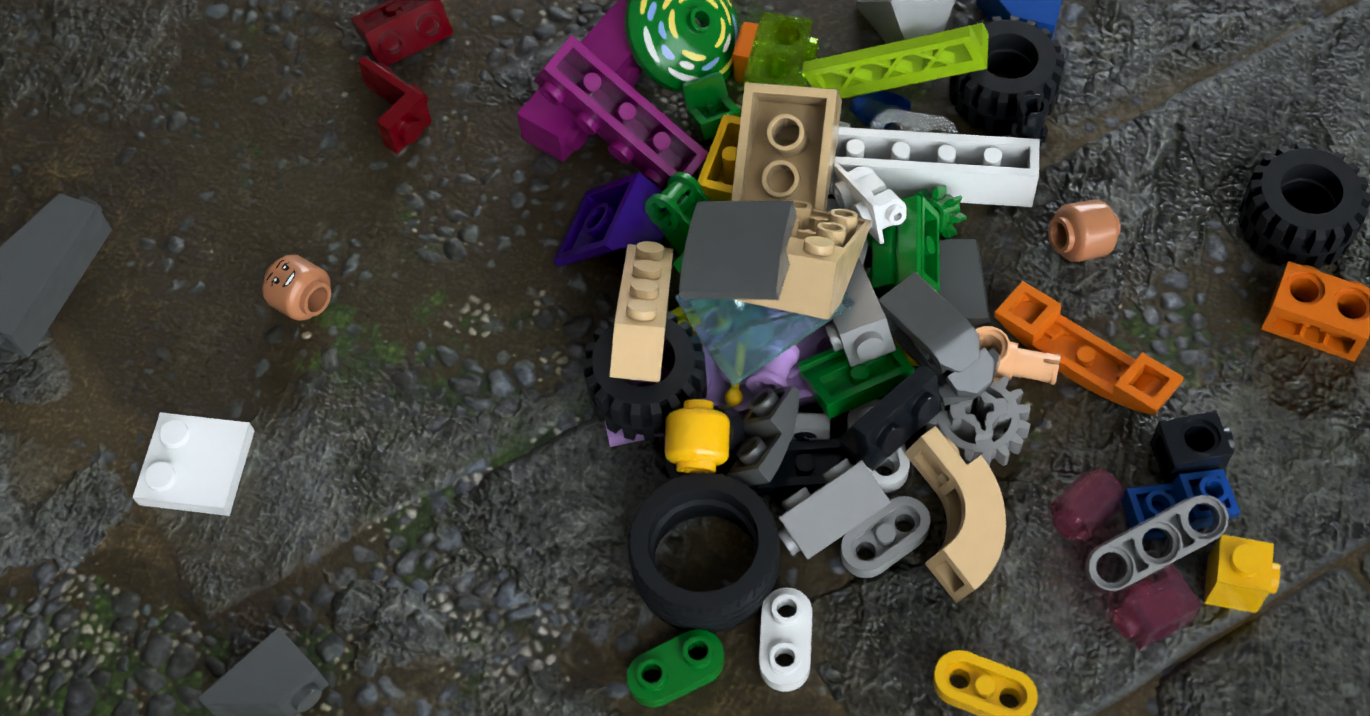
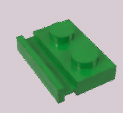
M895 342V351L850 367L843 349L834 352L833 348L797 363L800 378L802 381H806L809 391L828 419L889 394L912 374L915 368Z

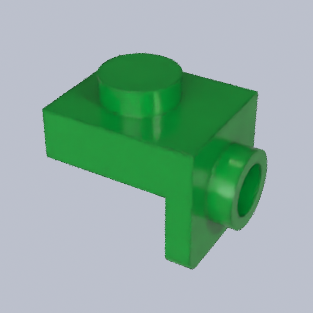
M715 72L681 85L689 122L704 140H714L723 115L728 114L741 117V110L728 97L724 76L720 72Z

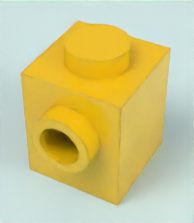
M1222 534L1208 556L1204 604L1256 613L1269 593L1275 594L1279 586L1281 567L1279 563L1273 562L1274 543Z

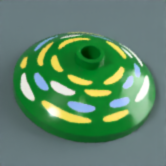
M628 0L624 23L626 39L637 64L654 82L668 90L682 93L681 85L685 82L715 72H720L725 80L732 73L733 51L740 31V23L730 0ZM695 17L699 20L701 27L696 24Z

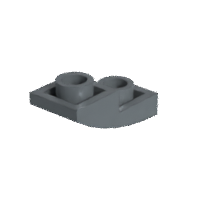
M794 385L775 390L767 388L751 400L749 404L751 410L743 419L744 432L750 439L738 449L736 454L738 459L728 471V476L733 477L735 480L738 479L748 486L770 483L786 454L796 424L800 392Z

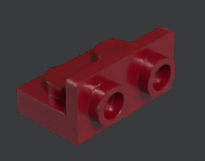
M388 0L351 18L357 34L368 44L377 65L383 63L389 66L453 34L441 0Z

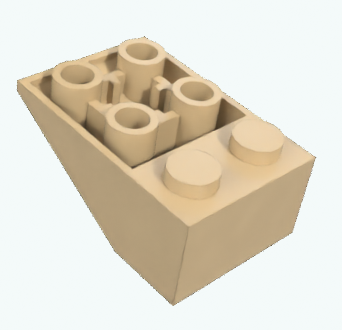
M787 200L793 201L797 217L786 248L790 265L779 300H733L829 320L842 302L871 227V220L858 218L856 212L847 209H832L830 212L812 209V205L805 201Z

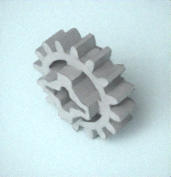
M1004 376L998 382L993 381L990 388L975 399L946 406L941 403L942 411L924 426V432L926 433L936 426L943 436L952 440L957 446L960 457L967 465L982 455L989 467L992 459H996L999 464L1005 466L1010 456L1009 451L1019 455L1024 443L1023 439L1028 437L1031 424L1026 421L1031 409L1030 405H1019L1023 391L1016 389L1009 392L1007 390L1009 378ZM1008 428L1006 433L1001 438L997 439L996 441L992 440L994 435L1003 434L1004 429Z

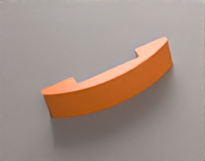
M1024 281L1016 287L995 311L994 317L1027 349L1043 353L1060 354L1061 358L1058 369L1060 373L1093 393L1124 407L1156 415L1183 382V376L1142 352L1137 359H1134L1060 314L1061 303Z

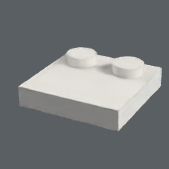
M160 412L132 498L141 506L230 516L255 430L250 422Z

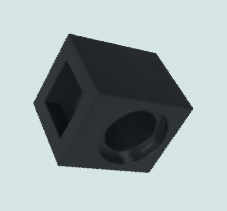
M1217 410L1159 421L1150 441L1164 484L1172 483L1179 474L1217 469L1225 470L1235 451L1233 435L1227 426H1222ZM1186 443H1196L1200 445L1205 452L1194 451L1191 448H1189Z

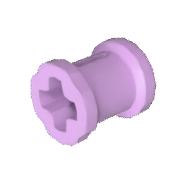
M776 337L761 339L758 346L760 357L755 371L749 373L746 380L747 388L755 395L767 388L775 390L788 387L786 381L791 366L797 364L800 352L788 340Z

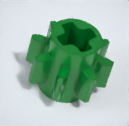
M946 185L935 187L932 194L926 188L916 192V195L923 196L936 210L937 208L939 209V237L940 234L946 239L956 236L957 231L953 225L967 219L965 214L960 213L959 202L962 200V196L953 197L946 194Z

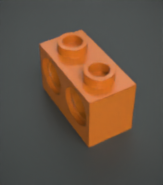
M1288 261L1275 288L1261 330L1355 362L1370 336V288L1360 282L1347 281L1323 273L1313 266L1299 265ZM1294 297L1300 298V299H1302L1304 302L1298 301V300L1295 299ZM1341 313L1346 314V315L1350 316L1351 318L1345 317V316L1342 315Z

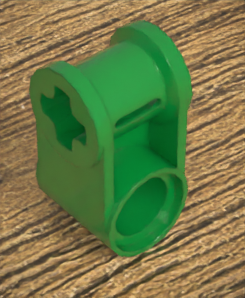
M684 172L673 174L668 179L667 188L660 194H653L645 203V210L649 219L661 230L679 257L685 249L690 223L697 202L710 201L703 192L699 182ZM686 191H689V195L682 196ZM661 208H666L663 212H660Z

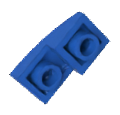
M1224 469L1179 474L1172 483L1127 488L1119 497L1130 528L1184 499L1199 495L1213 496L1220 500L1227 509L1229 520L1241 514ZM1196 504L1188 514V521L1193 530L1211 526L1213 524V516L1207 507ZM1152 528L1144 534L1142 541L1166 536L1162 531Z

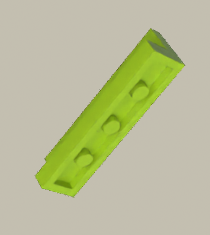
M983 23L806 61L803 62L802 73L812 88L836 89L841 99L979 71L987 69L989 33Z

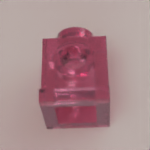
M1173 563L1162 568L1154 584L1150 579H1145L1129 588L1123 595L1125 600L1122 606L1112 612V619L1121 635L1126 639L1131 638L1137 648L1142 650L1191 624L1202 605Z

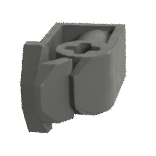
M914 272L878 299L886 316L893 341L920 366L924 365L937 374L938 383L942 386L939 389L941 403L946 406L972 400L990 388L1000 365L999 353L994 348L987 351L984 347L980 350L979 334L971 323L920 275Z

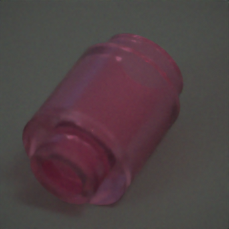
M1095 468L1091 473H1082L1051 504L1050 510L1053 516V526L1067 539L1089 540L1120 508V500L1124 497L1123 487L1113 475L1103 469Z

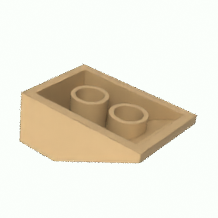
M745 82L731 201L801 200L810 203L812 209L826 211L842 104L838 90Z

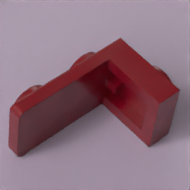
M364 56L358 61V65L365 85L393 104L376 123L385 147L398 155L408 144L415 142L422 131L432 122L426 104L428 103V98L417 85L413 83L407 85L398 79L388 66L383 63L377 65Z

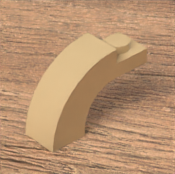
M934 426L922 435L904 454L936 492L945 509L947 518L945 540L939 551L925 562V565L952 599L958 603L975 591L987 579L997 564L1005 540L1006 512L998 482L982 455L967 465L960 457L959 450L953 441L943 436L937 427Z

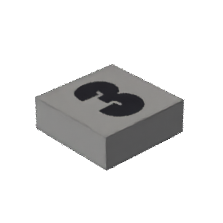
M797 413L791 441L829 439L830 419H828L825 413Z

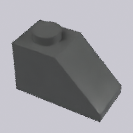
M278 627L200 695L198 699L214 716H294L313 707L320 699L322 690L329 683L312 662Z

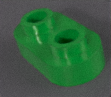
M695 629L639 655L632 661L627 671V683L632 697L643 706L660 707L712 682L721 674L724 667L725 657L721 641L716 635L707 630ZM701 647L706 649L708 654L702 660H694L689 656L691 650ZM649 670H658L662 674L661 678L655 683L646 682L643 676Z

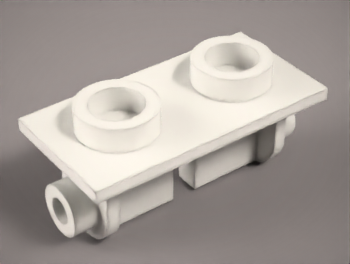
M838 163L833 164L837 183L832 185V190L839 207L856 212L858 218L871 220L869 233L880 245L883 244L882 229L904 222L907 215L906 204L891 189L887 190L886 184L871 168L859 166L855 167L852 171L846 172Z

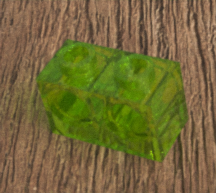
M762 11L743 78L744 85L745 82L809 87V82L802 73L803 62L816 60L819 46V38L812 37V19Z

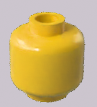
M703 399L685 400L684 408L669 413L666 418L664 452L667 460L676 464L677 472L685 474L695 472L696 474L700 472L716 473V466L728 460L729 417L718 410H714V403L712 401Z

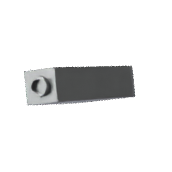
M59 193L0 246V348L30 358L113 229L102 214L103 209L95 201L83 196L76 199Z

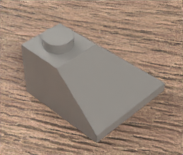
M856 0L855 3L858 10L885 43L888 44L944 31L955 0Z

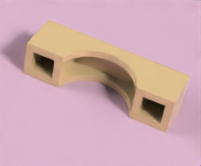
M643 241L637 243V245H627L614 322L610 377L660 382L673 249L664 248L663 245L657 242Z

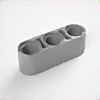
M1199 495L1184 499L1091 550L1084 562L1086 577L1092 585L1103 590L1117 591L1124 589L1219 538L1228 526L1229 515L1227 509L1220 500L1213 496ZM1196 504L1207 507L1213 516V524L1205 533L1194 531L1188 521V514ZM1152 528L1162 531L1168 541L1165 553L1157 558L1149 556L1142 546L1144 534ZM1108 552L1117 555L1123 565L1120 577L1112 582L1102 580L1096 570L1098 559Z

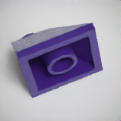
M640 172L586 191L553 262L560 267L625 251L628 244L637 245V243L643 241L658 242L665 237L664 234L649 219L645 210L646 201L653 194H660L662 191ZM661 208L660 212H663L666 208Z

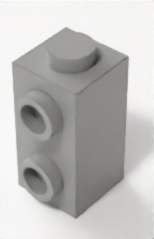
M858 258L842 302L830 317L832 322L824 325L834 352L843 349L850 367L896 350L886 316Z
M847 458L822 474L827 482L825 485L810 494L805 486L781 503L786 511L778 516L784 525L778 529V535L792 556L802 551L807 560L891 503L862 460L851 465Z

